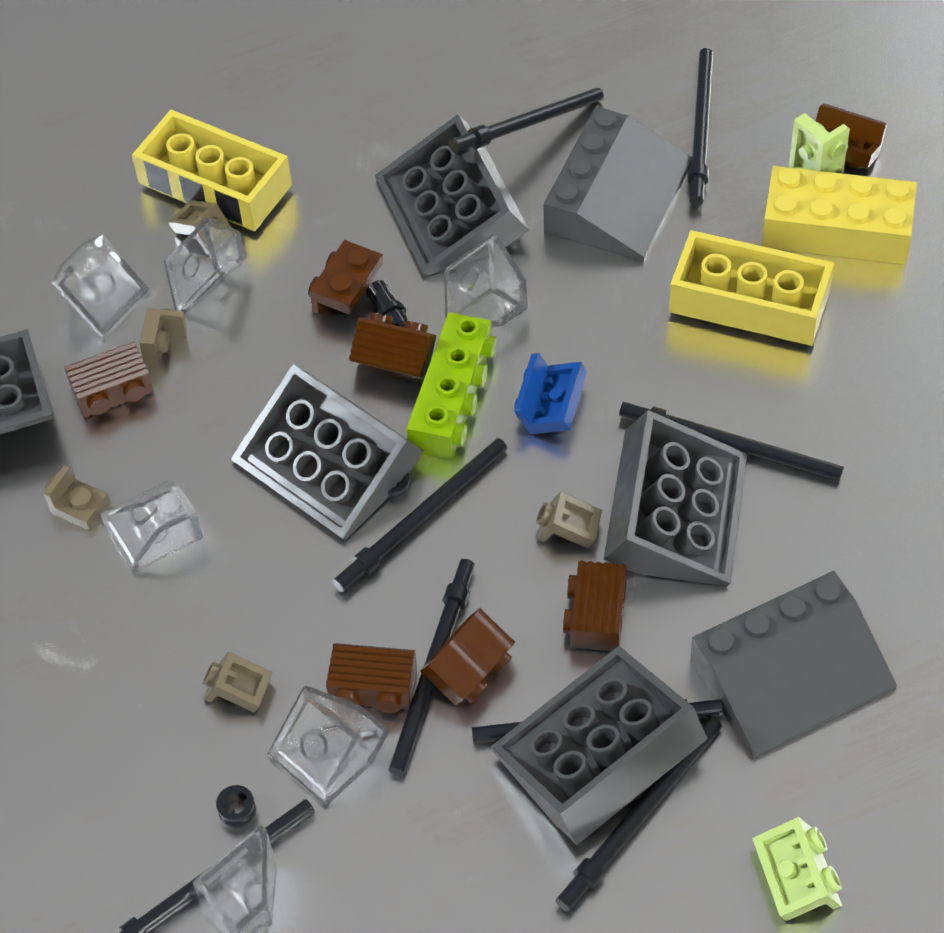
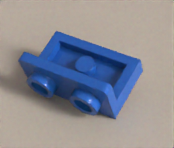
M540 353L531 354L527 369L524 371L522 386L514 405L517 418L523 423L530 434L571 430L587 370L582 362L548 366Z

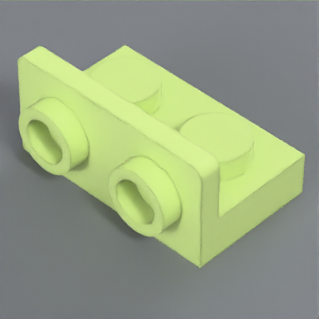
M806 113L795 118L788 168L844 174L850 128L843 124L829 133L822 124L815 122Z
M797 817L752 838L779 916L782 919L788 921L824 904H827L833 910L842 906L837 893L842 890L841 882L833 867L826 864L823 852L827 851V845L817 827L812 828L800 817Z

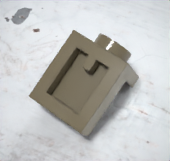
M190 200L168 222L175 233L196 236L207 252H213L232 233L231 226L216 203Z
M147 308L139 342L146 366L159 367L162 352L168 351L169 338H187L188 330L183 311L168 308Z
M63 465L59 472L48 480L44 491L51 514L87 530L92 528L110 503L108 493L76 480L73 469L67 465Z
M560 492L550 503L545 502L538 512L536 523L540 527L537 539L545 542L554 533L589 548L596 540L602 509L564 492Z
M228 652L219 664L212 662L203 680V684L208 686L203 700L211 703L216 696H219L255 712L260 707L273 672Z

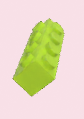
M448 312L406 428L407 439L423 449L424 452L422 454L453 460L457 446L462 447L464 445L467 434V424H465L467 416L473 417L477 406V394L475 393L477 387L484 386L487 376V365H485L487 358H493L496 351L497 337L492 336L491 320Z

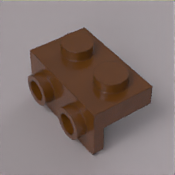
M825 103L819 107L815 122L822 124L826 131L830 133L843 124L850 128L845 164L852 168H869L879 156L887 124Z
M344 240L337 251H332L328 256L325 269L321 275L314 277L310 283L308 296L311 297L312 312L320 314L326 305L350 315L383 265V254Z

